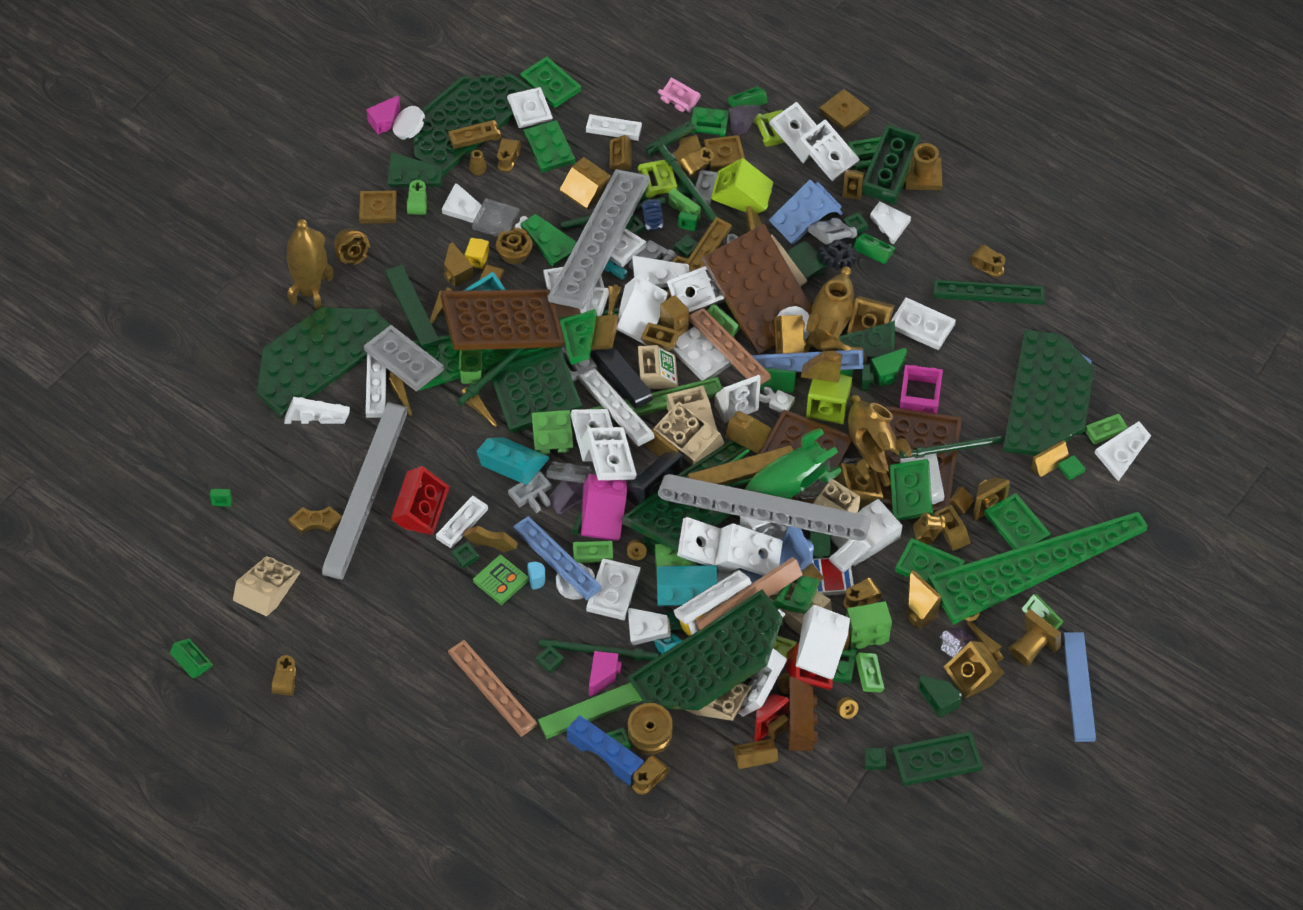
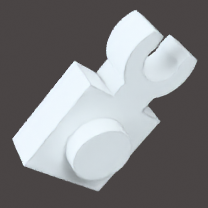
M764 387V393L767 396L759 395L761 402H769V408L780 413L784 409L789 411L795 402V397L780 390L775 394L769 387Z

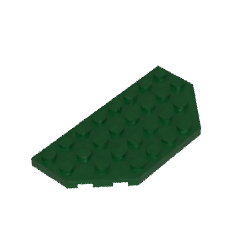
M505 74V77H494V75H480V78L460 77L422 109L425 119L423 118L422 121L424 122L423 127L414 136L415 159L442 167L444 176L483 143L480 142L454 149L448 131L492 120L496 121L498 125L497 130H499L514 117L507 96L533 88L513 74Z
M321 307L263 347L257 387L258 396L280 418L286 416L293 397L310 399L367 358L364 345L388 328L390 324L374 309Z
M1024 330L1003 452L1036 456L1061 441L1068 442L1072 436L1085 432L1094 367L1062 334Z
M761 589L627 678L644 703H655L666 709L699 711L768 665L783 617L763 589Z

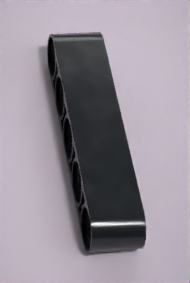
M614 346L611 349L591 350L590 354L594 361L635 409L653 400L649 388Z

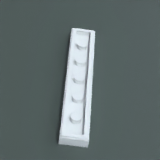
M595 368L579 376V381L604 409H608L611 417L620 427L624 428V431L637 446L654 439V433Z

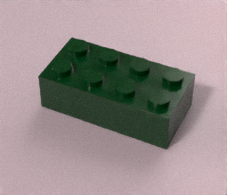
M889 124L886 125L862 183L863 195L896 205L914 161V149L920 144V134Z

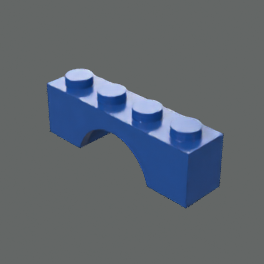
M581 715L567 728L568 742L582 752L585 750L594 752L611 767L614 775L630 786L633 784L634 773L643 765L644 760Z

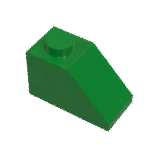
M906 348L871 359L870 371L873 372V377L879 387L891 385L897 381L906 361Z

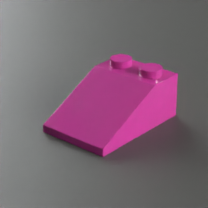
M589 474L583 485L582 536L619 542L626 503L627 480H598L597 475Z

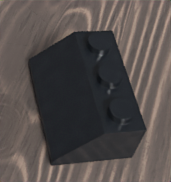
M665 452L661 456H657L648 468L642 469L634 480L632 479L627 483L626 498L635 506H638L657 492L665 475H678L682 472V454L680 452Z

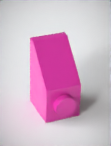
M398 95L366 109L368 122L378 135L393 128L395 118L400 112V99Z
M594 651L589 696L596 695L616 681V676L621 673L622 662H618V654Z

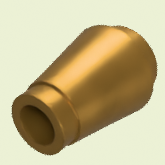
M474 150L471 155L469 170L472 174L479 176L485 172L487 165L482 152Z

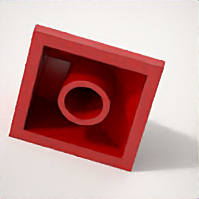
M799 643L787 652L786 672L791 677L806 684L829 690L832 689L831 679L796 666Z
M771 694L766 698L763 706L757 709L755 741H760L767 736L768 725L782 714L788 718L789 699L787 697Z

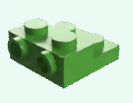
M570 410L532 413L535 451H539L542 454H550V450H558V453H567L569 449H573Z

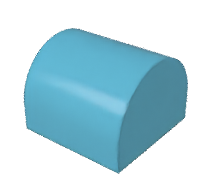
M539 562L528 563V576L531 588L533 590L541 588L545 584L544 566Z

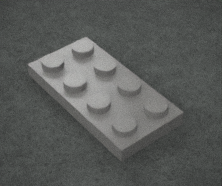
M392 325L364 345V351L416 392L444 370V366Z

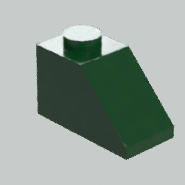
M808 530V540L811 541L814 547V558L823 559L825 556H830V535Z
M925 676L919 677L917 688L939 718L960 707L962 695L950 682Z

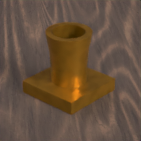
M922 143L915 147L914 161L905 181L906 189L942 190L941 158H938L939 151L934 145Z
M1029 609L1025 613V630L1027 632L1018 641L1009 646V651L1020 663L1030 666L1044 646H1047L1056 654L1061 648V632Z

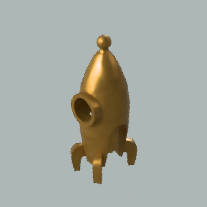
M304 219L297 221V228L292 233L287 245V264L294 283L289 288L287 295L293 305L297 304L298 293L306 297H313L315 310L322 306L319 296L321 279L332 280L333 268L327 263V255L324 248L325 237L320 232L308 227Z
M843 267L841 274L826 282L816 296L812 306V314L807 321L806 330L809 332V337L805 339L804 353H807L811 346L822 350L821 341L838 339L850 320L854 306V290L849 278L851 274L849 267Z
M853 395L850 398L852 406L849 412L848 428L856 448L863 457L857 463V468L863 478L867 480L870 478L868 468L871 467L879 472V477L884 486H890L891 481L887 475L889 469L884 452L885 450H892L899 455V451H903L909 457L912 456L910 446L903 438L896 440L889 424L893 419L889 410L877 403L870 404L861 401L858 395Z

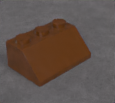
M790 677L788 688L789 750L813 751L814 743H818V731H814V725H817V713L813 712V707H817V695H813V687L794 677Z

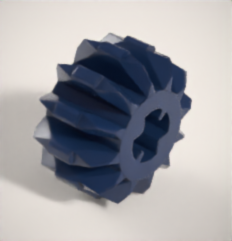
M652 199L643 202L642 210L645 228L647 230L662 228L664 224L660 201Z

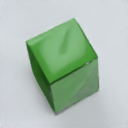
M482 349L460 350L459 370L462 384H475L481 379ZM474 356L478 358L479 362L476 366L470 367L465 363V359Z

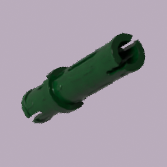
M689 120L663 137H657L656 141L644 147L645 151L651 157L659 151L660 146L665 145L668 148L670 144L695 131L694 124H691L692 121Z

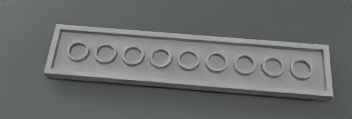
M615 170L548 295L549 302L580 309L584 308L650 182L648 175Z

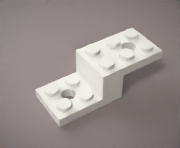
M797 102L769 122L803 163L812 157L831 181H834L845 173L847 169L849 170L860 161L826 119L816 125ZM790 123H796L798 129H793ZM830 154H836L839 160H833Z
M706 266L667 281L671 295H676L689 308V313L713 303L720 304L725 302ZM689 287L695 289L693 297H688L686 294V290Z
M608 409L572 410L570 415L582 460L593 461L598 480L635 479L636 471L624 428L612 426Z
M686 517L682 523L677 556L703 565H717L718 570L727 573L742 568L764 576L779 566L783 541L736 524H730L720 529ZM696 538H700L702 547L698 546ZM759 549L764 552V559L760 557Z
M778 609L781 616L784 617L785 613ZM772 650L768 665L750 677L752 680L748 686L751 687V690L738 711L741 716H745L763 706L787 661V658L776 650Z

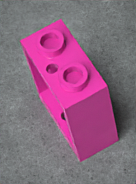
M905 365L899 408L937 414L943 370ZM908 380L936 384L934 400L906 396Z

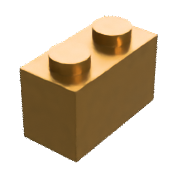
M674 295L660 304V326L680 331V336L687 332L689 308Z
M803 315L774 317L776 354L804 353L806 342L803 338V330L805 328Z

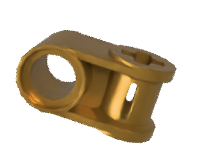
M502 138L497 153L499 160L498 169L501 172L513 170L520 153V141Z
M703 147L685 156L679 161V164L690 178L700 170L705 169L708 163L713 160L714 154L711 149Z
M981 245L969 258L970 263L975 268L986 272L992 277L998 278L1004 274L1003 265L1005 264V257L986 245Z
M923 513L913 525L916 540L927 545L931 544L939 533L944 530L945 517L943 515L931 516L929 513Z
M867 578L847 588L843 606L847 610V608L874 604L880 600L882 592L871 578Z
M283 655L277 660L275 675L272 681V694L293 695L296 668L294 659L289 655Z
M654 755L650 756L634 773V792L639 795L649 793L656 784L666 777L669 767Z

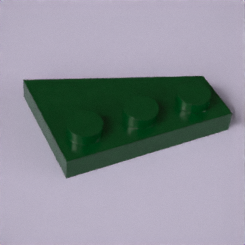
M391 152L387 183L389 187H409L410 183L414 180L423 181L426 187H442V167Z
M895 321L839 336L838 339L847 346L862 347L867 358H876L894 352Z

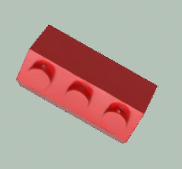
M423 466L407 471L391 520L406 530L430 535L434 534L450 486Z

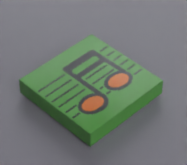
M501 554L473 578V583L500 605H503L529 581L527 575Z

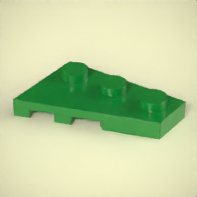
M536 214L521 222L520 227L527 232V235L552 267L567 259L577 243Z
M596 309L560 320L571 365L590 358L597 318Z

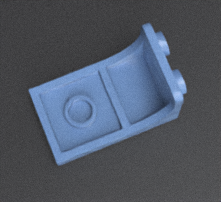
M809 180L769 221L794 246L808 232L809 225L817 223L828 213L837 212L841 216L843 212L840 210L842 206L819 182L814 184Z
M788 526L786 534L781 539L783 542L779 566L793 557L797 560L802 572L812 563L814 547L811 541L806 540L800 528ZM764 552L759 553L760 557L764 559ZM742 568L738 569L750 578L751 584L763 577V575Z

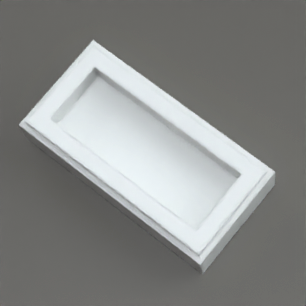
M850 539L829 558V561L844 573L871 549V545L866 540L857 541Z

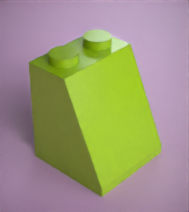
M741 158L718 171L711 199L745 213L747 206H750L758 214L764 212L768 207L773 181L744 158Z
M840 374L839 383L812 379L808 394L806 418L844 424L852 377Z

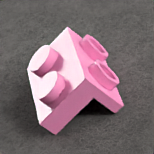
M672 77L663 90H658L661 96L660 99L667 104L673 103L674 107L681 112L685 110L691 113L701 97L700 93Z

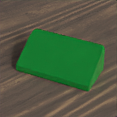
M758 86L727 98L728 103L736 114L743 113L768 102L765 90Z
M866 233L857 237L853 247L857 252L883 264L888 261L895 251L894 246Z
M764 368L771 375V379L761 384L760 390H764V387H769L772 391L776 392L778 390L787 393L794 392L796 371Z
M190 638L173 644L170 651L171 656L192 679L197 678L213 666Z

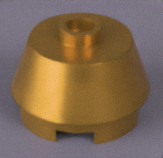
M514 227L513 230L507 232L503 230L499 234L496 241V249L505 262L520 264L528 257L532 249V240L525 230Z
M344 229L336 235L334 248L335 255L339 261L345 264L354 263L356 265L366 259V253L370 244L364 233L354 229Z

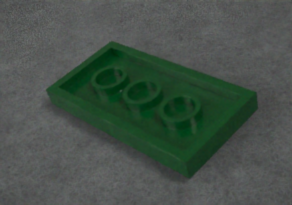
M971 731L892 748L903 786L981 771L983 768Z

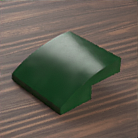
M807 241L796 245L787 252L807 281L813 276L817 277L829 266L828 264H822L823 260L818 259L817 251Z

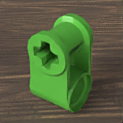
M414 180L410 183L407 214L426 215V186L421 180Z

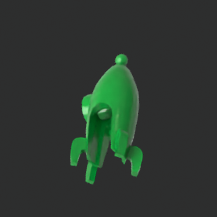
M815 429L802 437V447L775 459L758 471L744 490L792 500L795 495L809 487L817 479L827 483L842 472L839 466L827 471L830 467L825 463V460L838 453L835 447L827 451L825 448H821L817 442H814L824 434L822 429Z

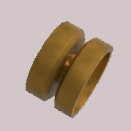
M644 703L637 706L631 712L628 719V738L631 746L637 752L645 755H656L663 752L669 746L672 739V718L663 706L655 703Z

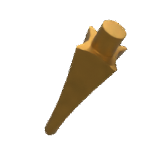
M616 284L612 285V287L608 286V315H613L615 306L621 298L619 293L621 287Z
M448 287L445 289V291H453ZM441 290L430 317L432 325L444 311L440 297Z
M391 372L389 374L391 377L389 378L391 381L390 386L397 394L403 406H407L408 416H412L404 383Z
M467 387L462 390L463 394L466 393ZM478 394L466 402L494 427L498 426Z
M968 621L967 624L979 642L984 643L998 662L1002 661L1004 658L1000 653L1002 646L983 633L971 621Z

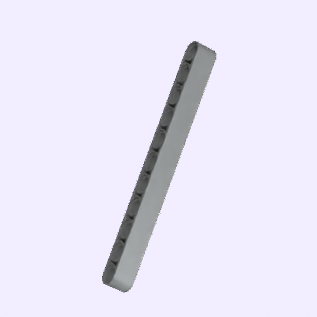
M388 402L325 559L322 570L324 576L341 580L345 576L406 419L407 406Z
M665 475L658 491L660 498L666 501L857 541L866 539L871 524L870 518L863 514L676 475Z

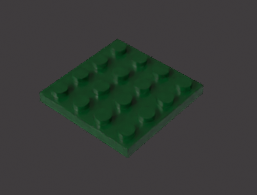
M561 347L511 362L492 378L510 434L532 427V413L570 410L571 413L572 410H583Z
M657 491L622 517V524L678 552L684 518L688 517L715 527L731 514L666 501L660 498Z

